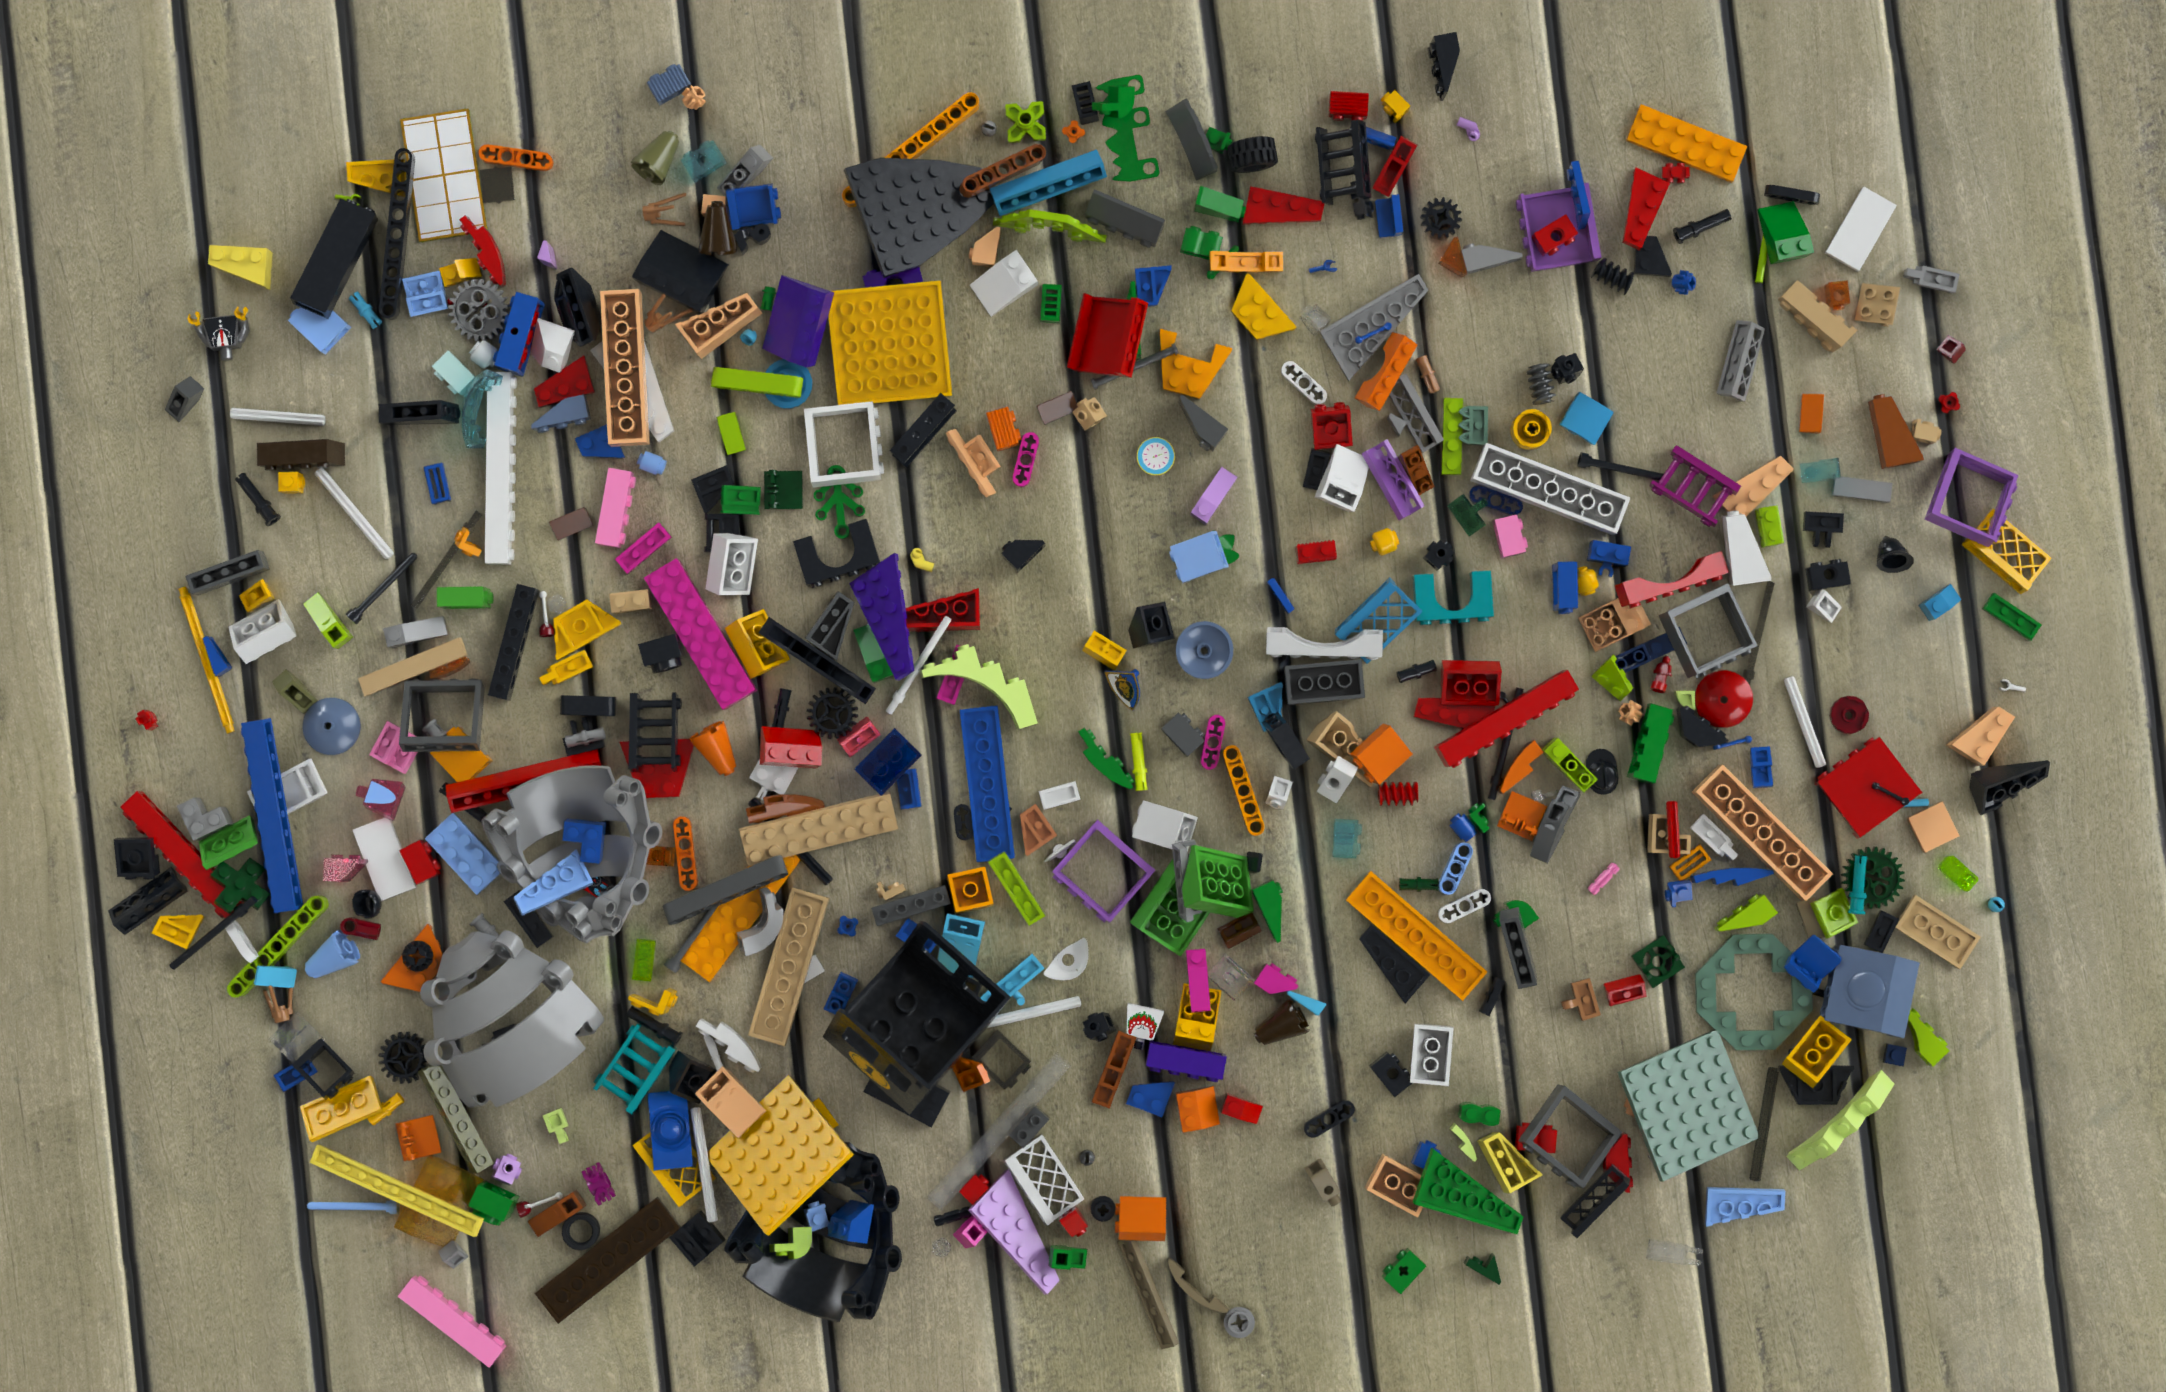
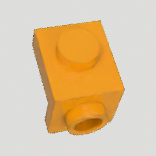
M463 526L462 530H458L455 535L456 546L462 549L461 552L467 556L472 557V555L479 557L482 551L481 548L466 540L470 532Z

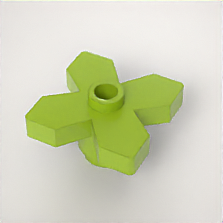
M1042 101L1031 102L1027 110H1022L1017 103L1005 105L1006 117L1015 123L1007 130L1008 143H1020L1026 133L1034 141L1046 140L1045 127L1036 122L1044 115ZM1025 120L1029 121V123L1023 124L1022 122Z

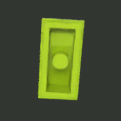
M732 412L716 417L727 455L745 451L746 448L736 413Z

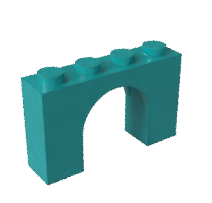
M1491 571L1470 572V600L1463 609L1458 611L1447 610L1437 602L1434 590V574L1412 576L1414 603L1422 610V613L1415 618V622H1420V625H1431L1432 621H1439V624H1449L1451 620H1458V623H1468L1470 619L1486 622L1489 621V618L1494 617Z

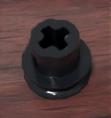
M1107 1196L1095 1198L1091 1204L1092 1216L1101 1222L1110 1220L1115 1214L1113 1200ZM1102 1205H1105L1106 1209L1109 1210L1108 1212L1101 1214V1212L1097 1209L1101 1208Z

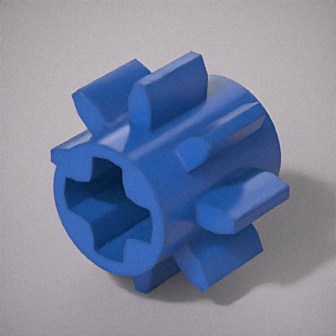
M1680 270V274L1674 275L1672 287L1675 289V292L1688 295V291H1692L1695 288L1696 279L1692 276L1693 273Z

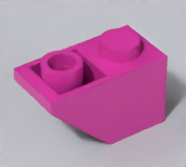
M1273 963L1270 966L1265 964L1253 981L1254 984L1269 994L1298 988V985L1295 984L1297 980L1289 974L1285 977L1279 973L1281 969Z

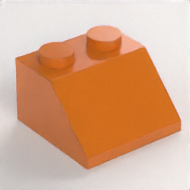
M1214 1086L1176 1092L1183 1133L1220 1124Z

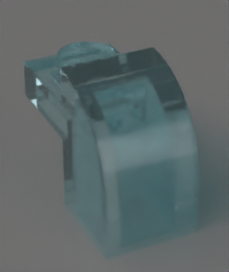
M1839 458L1800 464L1802 483L1823 482L1841 478Z

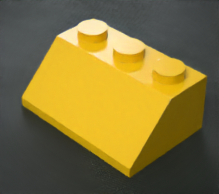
M764 609L737 619L724 628L750 679L762 675L790 660L785 650L758 633L768 619Z

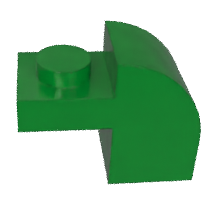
M1127 85L1108 86V101L1092 102V110L1099 111V114L1108 115V117H1125L1133 108L1135 87Z
M1509 900L1504 903L1507 909L1519 907L1524 929L1539 919L1533 908L1526 902ZM1499 911L1494 915L1496 918L1492 920L1496 927L1501 926Z
M1051 1245L1048 1266L1070 1270V1268L1085 1269L1088 1249L1067 1247L1066 1245Z

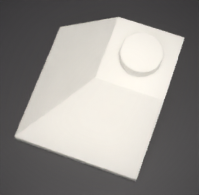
M538 318L530 354L542 367L560 373L568 362L574 330Z

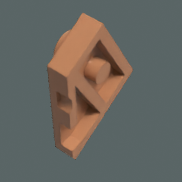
M1036 804L1020 814L1026 856L1057 836Z

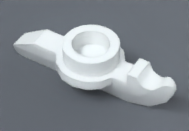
M1073 839L1065 845H1056L1053 848V853L1044 862L1051 861L1055 857L1063 858L1067 853V849L1073 846L1076 841Z

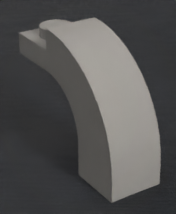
M767 887L759 889L763 911L758 923L750 929L736 932L739 949L745 956L755 954L769 946L777 937L782 926L783 908L777 903L774 892H771Z

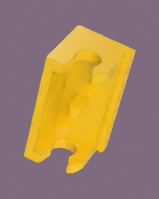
M1094 630L1082 651L1115 671L1127 650Z

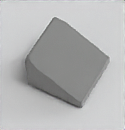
M1391 413L1388 415L1387 420L1399 437L1406 425V421Z
M453 1240L439 1250L442 1261L453 1269L468 1258L465 1251Z

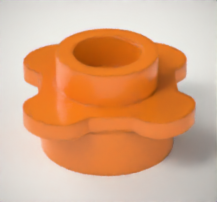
M1073 120L1068 127L1062 129V133L1067 136L1070 143H1075L1076 140L1085 135V130L1079 127L1078 121Z

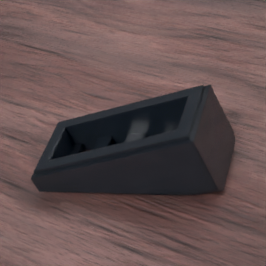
M1090 81L1072 85L1080 124L1085 125L1099 121L1098 112L1092 110V107L1081 109V107L1092 105V102H1095ZM1084 90H1088V91H1089V92H1087V93L1077 94V92H1080V91H1084ZM1089 97H1090V99H1088V100H1084V101H1080V102H1079L1080 99H1085V98H1089Z

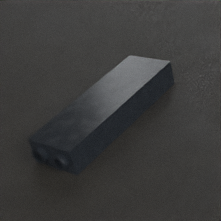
M340 198L290 297L294 305L329 319L378 222L373 209L369 207L362 208L350 199L345 201Z

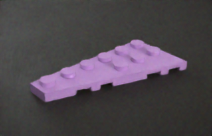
M1007 1169L968 1211L1045 1295L1060 1280L1055 1269L1048 1266L1049 1256L1014 1179L1009 1169Z

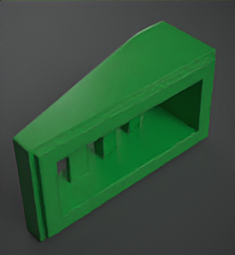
M1043 284L1040 322L1060 323L1062 285ZM1046 290H1058L1057 294L1046 293ZM1046 297L1057 298V301H1047ZM1045 304L1057 305L1056 308H1045ZM1045 312H1056V316L1045 315Z

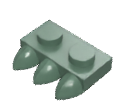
M1466 406L1460 409L1459 413L1467 417V419L1460 422L1459 426L1467 432L1458 438L1467 445H1485L1488 443V406Z

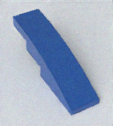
M1725 868L1691 875L1690 878L1692 883L1711 879L1714 885L1732 880L1734 886H1739L1772 875L1774 872L1773 870L1758 868Z

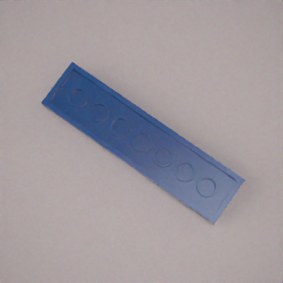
M998 705L960 710L976 860L977 862H986L1003 851L1006 852L1009 859L1015 858Z

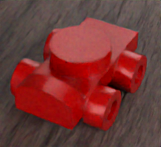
M1666 163V167H1662V179H1666L1669 183H1673V179H1677V183H1685V179L1690 177V168L1685 167V163H1677V166L1674 167L1673 163Z

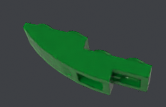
M1085 727L1078 731L1088 746L1083 751V754L1089 762L1111 781L1125 788L1132 789V783L1135 781L1129 773L1125 774L1121 768L1124 765L1118 756L1114 758L1112 755L1105 759L1104 756L1107 753L1101 745L1097 747L1093 741L1096 737L1090 729L1086 730Z

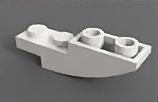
M704 1019L698 1021L696 1025L699 1028L698 1032L707 1037L709 1035L716 1038L715 1042L725 1047V1045H728L725 1051L728 1054V1059L735 1063L740 1061L745 1064L744 1068L752 1073L761 1070V1064L754 1051L734 1029L724 1022H721L716 1027Z

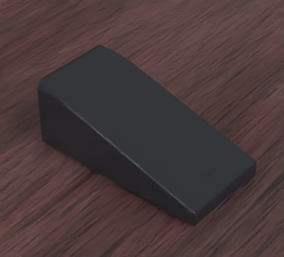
M1311 448L1303 487L1318 490L1328 465L1330 452Z

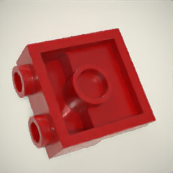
M1344 402L1334 403L1333 407L1318 404L1315 405L1314 409H1310L1315 450L1335 448L1336 444L1343 447L1353 446L1349 405H1345Z

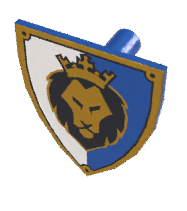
M1133 669L1131 672L1105 671L1108 683L1115 695L1133 711L1140 697V688L1137 680L1139 671L1137 669Z

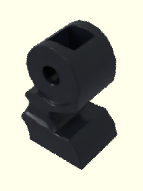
M761 223L756 225L754 230L750 227L739 229L734 234V237L742 255H744L748 250L746 243L748 239H752L758 245H763L769 241L771 233L769 227Z

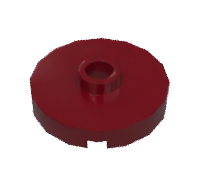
M1845 696L1833 703L1830 708L1829 717L1831 724L1836 730L1845 734H1853L1865 728L1869 719V711L1863 700L1855 696ZM1848 711L1851 713L1849 719L1846 717V712Z

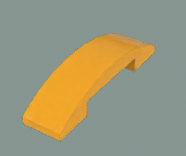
M1209 251L1210 271H1283V252Z

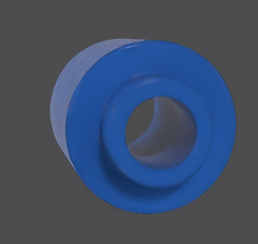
M1458 813L1450 819L1452 823L1449 826L1461 840L1463 839L1467 842L1477 834L1476 827L1465 814L1460 815Z

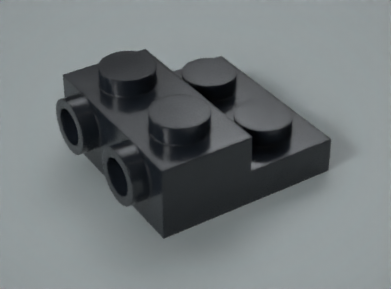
M153 837L114 839L117 877H125L126 880L143 877V879L149 880L154 879L160 873L159 855L155 854Z

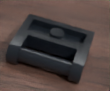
M705 514L706 546H704V552L711 553L714 520H719V533L739 535V514Z

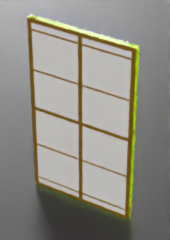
M464 108L400 119L404 148L410 150L415 156L412 199L419 242L424 243L426 241L466 235L460 227L462 223L459 220L464 215L470 218L477 229L482 226L487 228L469 109ZM405 153V154H406V160L408 161V160H409V154H408V153Z

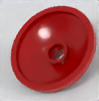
M1719 670L1705 676L1696 688L1695 706L1697 712L1701 717L1711 723L1710 725L1715 727L1727 728L1741 723L1752 709L1753 693L1751 687L1741 675L1733 671ZM1722 696H1726L1728 698V701L1726 703H1722L1720 701V698Z

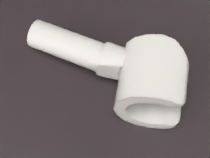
M2007 679L2001 680V682H2006L2008 685L2006 689L1999 688L2001 691L2009 689L2021 692L2026 691L2025 687L2011 684Z

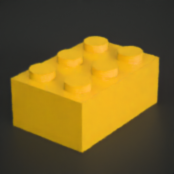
M1820 1015L1781 1064L1813 1088L1852 1039L1829 1021H1825L1824 1017Z

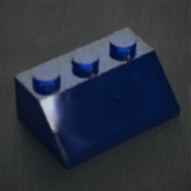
M894 728L854 770L882 796L922 754Z

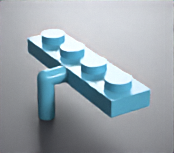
M1032 953L996 984L1010 997L1013 996L1018 1005H1023L1025 998L1018 990L1045 968ZM988 990L980 998L986 1002L991 993Z

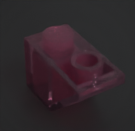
M331 854V858H324L323 881L350 882L368 863V859H361V855H349V859L343 858V855Z

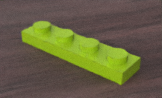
M1463 398L1443 399L1442 437L1444 440L1442 442L1441 475H1461L1462 441L1458 437L1462 435V428L1459 426V423L1463 421V416L1459 413V410L1463 408Z
M1003 851L988 860L991 868L1027 924L1030 926L1045 917V913L1006 852Z

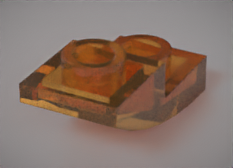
M463 657L448 663V668H446V665L431 670L429 671L430 678L442 679L453 675L470 663V659Z

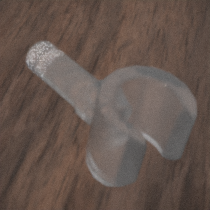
M1541 789L1532 792L1531 796L1534 801H1541L1547 797L1558 795L1559 790L1543 794Z

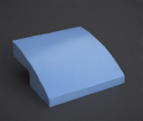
M440 270L402 279L410 317L448 309Z

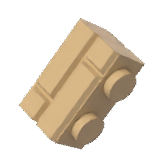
M648 589L611 593L609 595L611 612L613 614L653 610L651 591Z

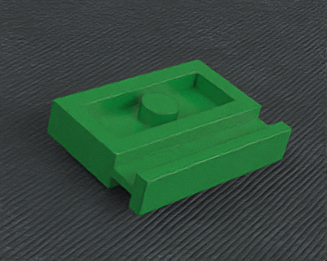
M722 485L721 513L760 515L761 487Z

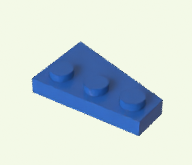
M1573 161L1569 169H1567V178L1571 182V196L1574 201L1577 227L1580 230L1586 228L1591 212L1579 161Z

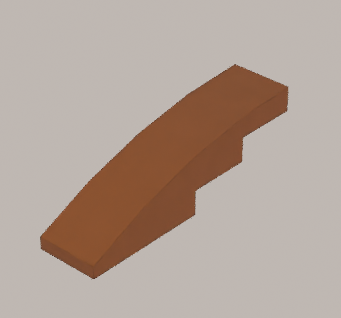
M1118 1030L1094 1093L1093 1103L1110 1109L1137 1037Z

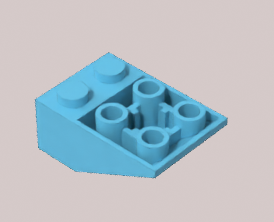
M951 913L946 915L942 936L975 966L985 921ZM939 949L937 960L954 973L959 967L958 963L944 950Z

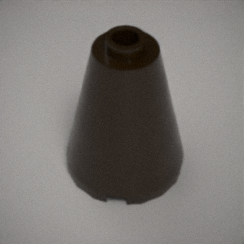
M712 201L711 205L707 206L699 243V252L706 255H711V252L717 253V255L734 254L737 251V245L727 205H724L722 201Z
M1293 998L1286 1000L1255 1028L1254 1036L1258 1043L1262 1042L1264 1045L1300 1036L1310 1031V1029L1306 1028L1309 1025L1300 1007L1295 1008L1293 1005L1296 1003Z

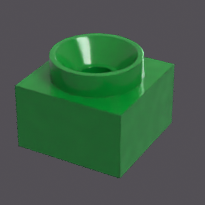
M485 1180L477 1185L468 1206L473 1208V1214L484 1218L483 1221L499 1226L511 1217L520 1196Z

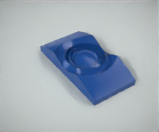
M670 1091L647 1093L654 1171L693 1167L687 1099L674 1095Z

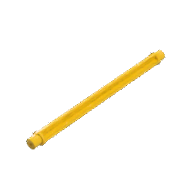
M181 587L178 589L180 593L179 598L186 614L222 726L225 727L227 734L235 732L234 722L218 676H215L207 654L203 641L204 634L191 594L188 593L187 587Z

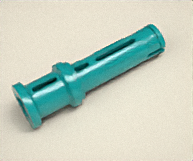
M1855 855L1853 889L1849 894L1851 902L1848 913L1865 915L1864 900L1867 898V895L1864 893L1867 856L1861 857L1860 864V856Z

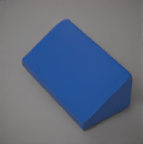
M1366 127L1367 143L1390 151L1393 149L1396 137Z

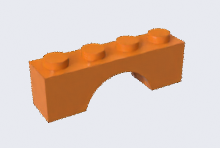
M1392 332L1383 347L1385 361L1382 368L1373 378L1363 382L1355 399L1368 408L1380 411L1415 351L1417 344L1405 335Z

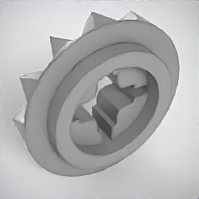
M1235 1307L1229 1310L1224 1317L1225 1330L1232 1337L1244 1338L1254 1329V1317L1251 1311L1244 1307ZM1237 1315H1239L1241 1320H1248L1242 1323V1330H1240L1237 1324H1231L1237 1320Z

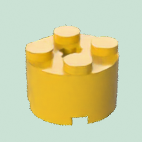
M1528 409L1520 413L1513 420L1510 428L1513 442L1519 448L1525 450H1534L1541 447L1549 439L1552 432L1550 419L1537 409ZM1529 425L1531 428L1535 429V431L1532 434L1530 431H1527Z

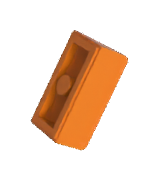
M1802 394L1799 432L1821 433L1824 394Z

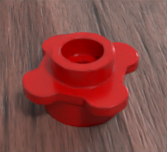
M1951 392L1946 396L1941 395L1938 399L1941 402V411L1943 413H1948L1951 410L1957 411L1960 408L1955 392Z

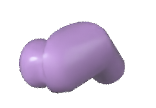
M1460 117L1457 126L1466 129L1470 141L1478 140L1480 132L1477 124Z

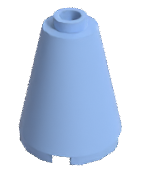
M341 930L333 932L305 963L306 974L309 977L319 978L357 964L359 962L357 960L360 959L357 945L353 940L349 941L346 938L348 935L344 934Z

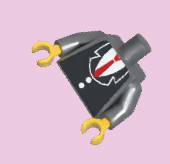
M237 307L234 315L204 318L202 322L199 321L200 313L197 311L195 312L197 319L191 318L190 314L187 318L188 322L193 324L198 337L206 347H210L214 351H220L222 361L233 359L232 349L241 348L242 343L245 342L250 332L248 318L246 317L248 313L247 307L243 308V313Z

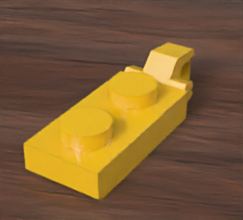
M582 650L551 665L550 668L546 669L548 673L539 677L542 685L553 682L554 685L559 684L593 668V665L586 650Z

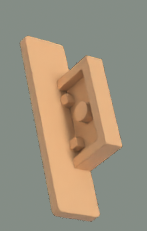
M956 429L946 432L948 442L956 449L959 459L968 468L969 475L975 479L979 491L985 497L994 495L996 491L987 476L1001 466L982 436L977 435L965 444Z

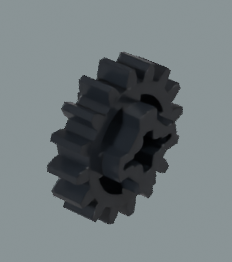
M1442 197L1439 202L1437 198H1434V204L1429 201L1427 203L1428 208L1424 207L1422 209L1425 214L1420 216V219L1424 220L1421 226L1427 227L1424 232L1430 231L1431 238L1437 235L1438 240H1440L1441 236L1444 235L1445 239H1448L1449 233L1454 235V229L1459 230L1460 225L1457 223H1460L1462 218L1458 216L1462 212L1456 211L1458 204L1452 206L1451 199L1445 202V197ZM1439 206H1442V207H1443V209H1439V210L1433 209V208L1439 207ZM1449 210L1452 212L1453 218L1450 217ZM1445 212L1444 220L1437 225L1440 215ZM1429 218L1432 219L1433 227L1429 222ZM1442 227L1449 228L1447 230H1439Z

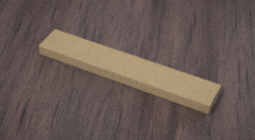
M456 638L362 676L358 680L364 696H369L468 655L462 638Z

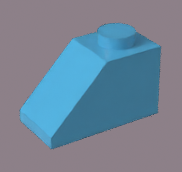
M1949 584L1918 606L1927 619L1931 621L1949 611L1962 599L1953 586Z

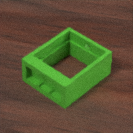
M483 586L437 587V607L443 609L491 608V604L494 601L493 592H490L489 588Z

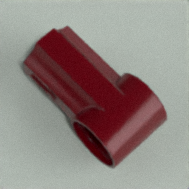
M349 917L341 922L340 929L346 935L378 940L381 924ZM348 921L354 922L355 929L353 931L347 929L346 924Z

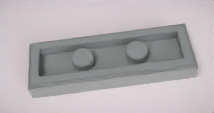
M1834 476L1832 496L1889 503L1891 501L1893 483Z

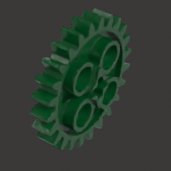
M1873 846L1872 852L1870 847H1865V852L1862 849H1858L1857 856H1860V864L1862 856H1867V860L1871 864L1870 869L1865 874H1870L1889 882L1886 885L1880 881H1872L1871 878L1865 876L1864 893H1866L1867 898L1864 900V907L1867 904L1869 909H1872L1873 905L1879 909L1881 903L1883 906H1888L1887 900L1894 902L1892 896H1900L1897 889H1903L1899 882L1905 881L1900 878V875L1905 872L1898 870L1902 864L1895 863L1898 858H1891L1892 852L1885 854V848H1881L1879 852L1875 846ZM1855 853L1851 854L1853 860L1846 859L1849 865L1842 866L1846 870V873L1841 874V876L1846 877V880L1841 882V884H1847V887L1843 889L1844 891L1852 892L1854 856L1857 855ZM1883 867H1887L1889 870V874L1886 877H1883L1881 874ZM1877 885H1880L1882 887V893L1880 895H1877L1875 893V887Z

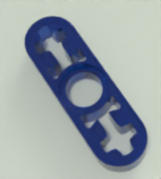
M1480 485L1472 487L1468 494L1470 501L1510 516L1518 515L1523 509L1521 500ZM1479 489L1480 494L1484 496L1487 495V492L1490 493L1486 500L1487 503L1483 502L1485 500L1483 497L1475 499L1473 492ZM1497 495L1500 497L1501 503L1499 506L1491 504L1490 499L1492 496ZM1506 498L1508 499L1506 503L1513 504L1516 502V506L1519 509L1512 512L1509 506H1505V509L1501 507L1504 505Z

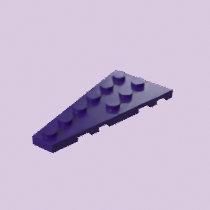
M893 553L849 584L895 679L900 681L914 671L912 650L909 647V629L906 626L907 614L904 593L900 583L901 572L898 569L897 562L899 557L898 554Z

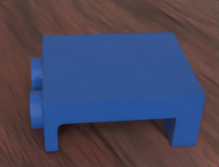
M773 183L727 189L726 195L733 230L761 223L778 224V219L781 218L780 207H776L775 200L778 199L777 188H773Z

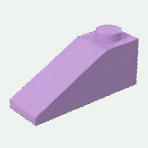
M1221 467L1190 515L1206 525L1236 481L1237 476Z

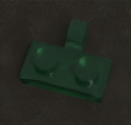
M1462 494L1447 505L1469 537L1486 525L1477 513L1488 505L1485 498L1472 506L1466 496Z

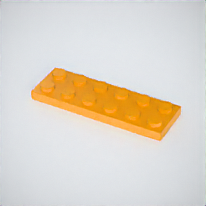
M1642 104L1639 106L1626 139L1630 143L1685 163L1688 166L1731 183L1735 179L1747 149L1746 145Z

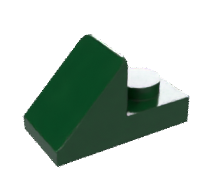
M1493 1253L1490 1254L1485 1265H1482L1484 1261L1476 1256H1473V1258L1466 1257L1463 1262L1466 1266L1500 1285L1501 1279Z

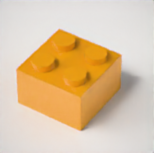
M985 867L947 875L955 914L993 906L994 903Z

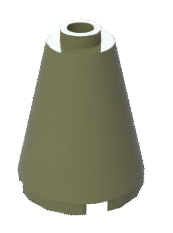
M663 131L632 159L631 163L633 164L631 166L635 172L644 179L647 177L651 178V183L655 185H662L679 145L678 136L672 131Z

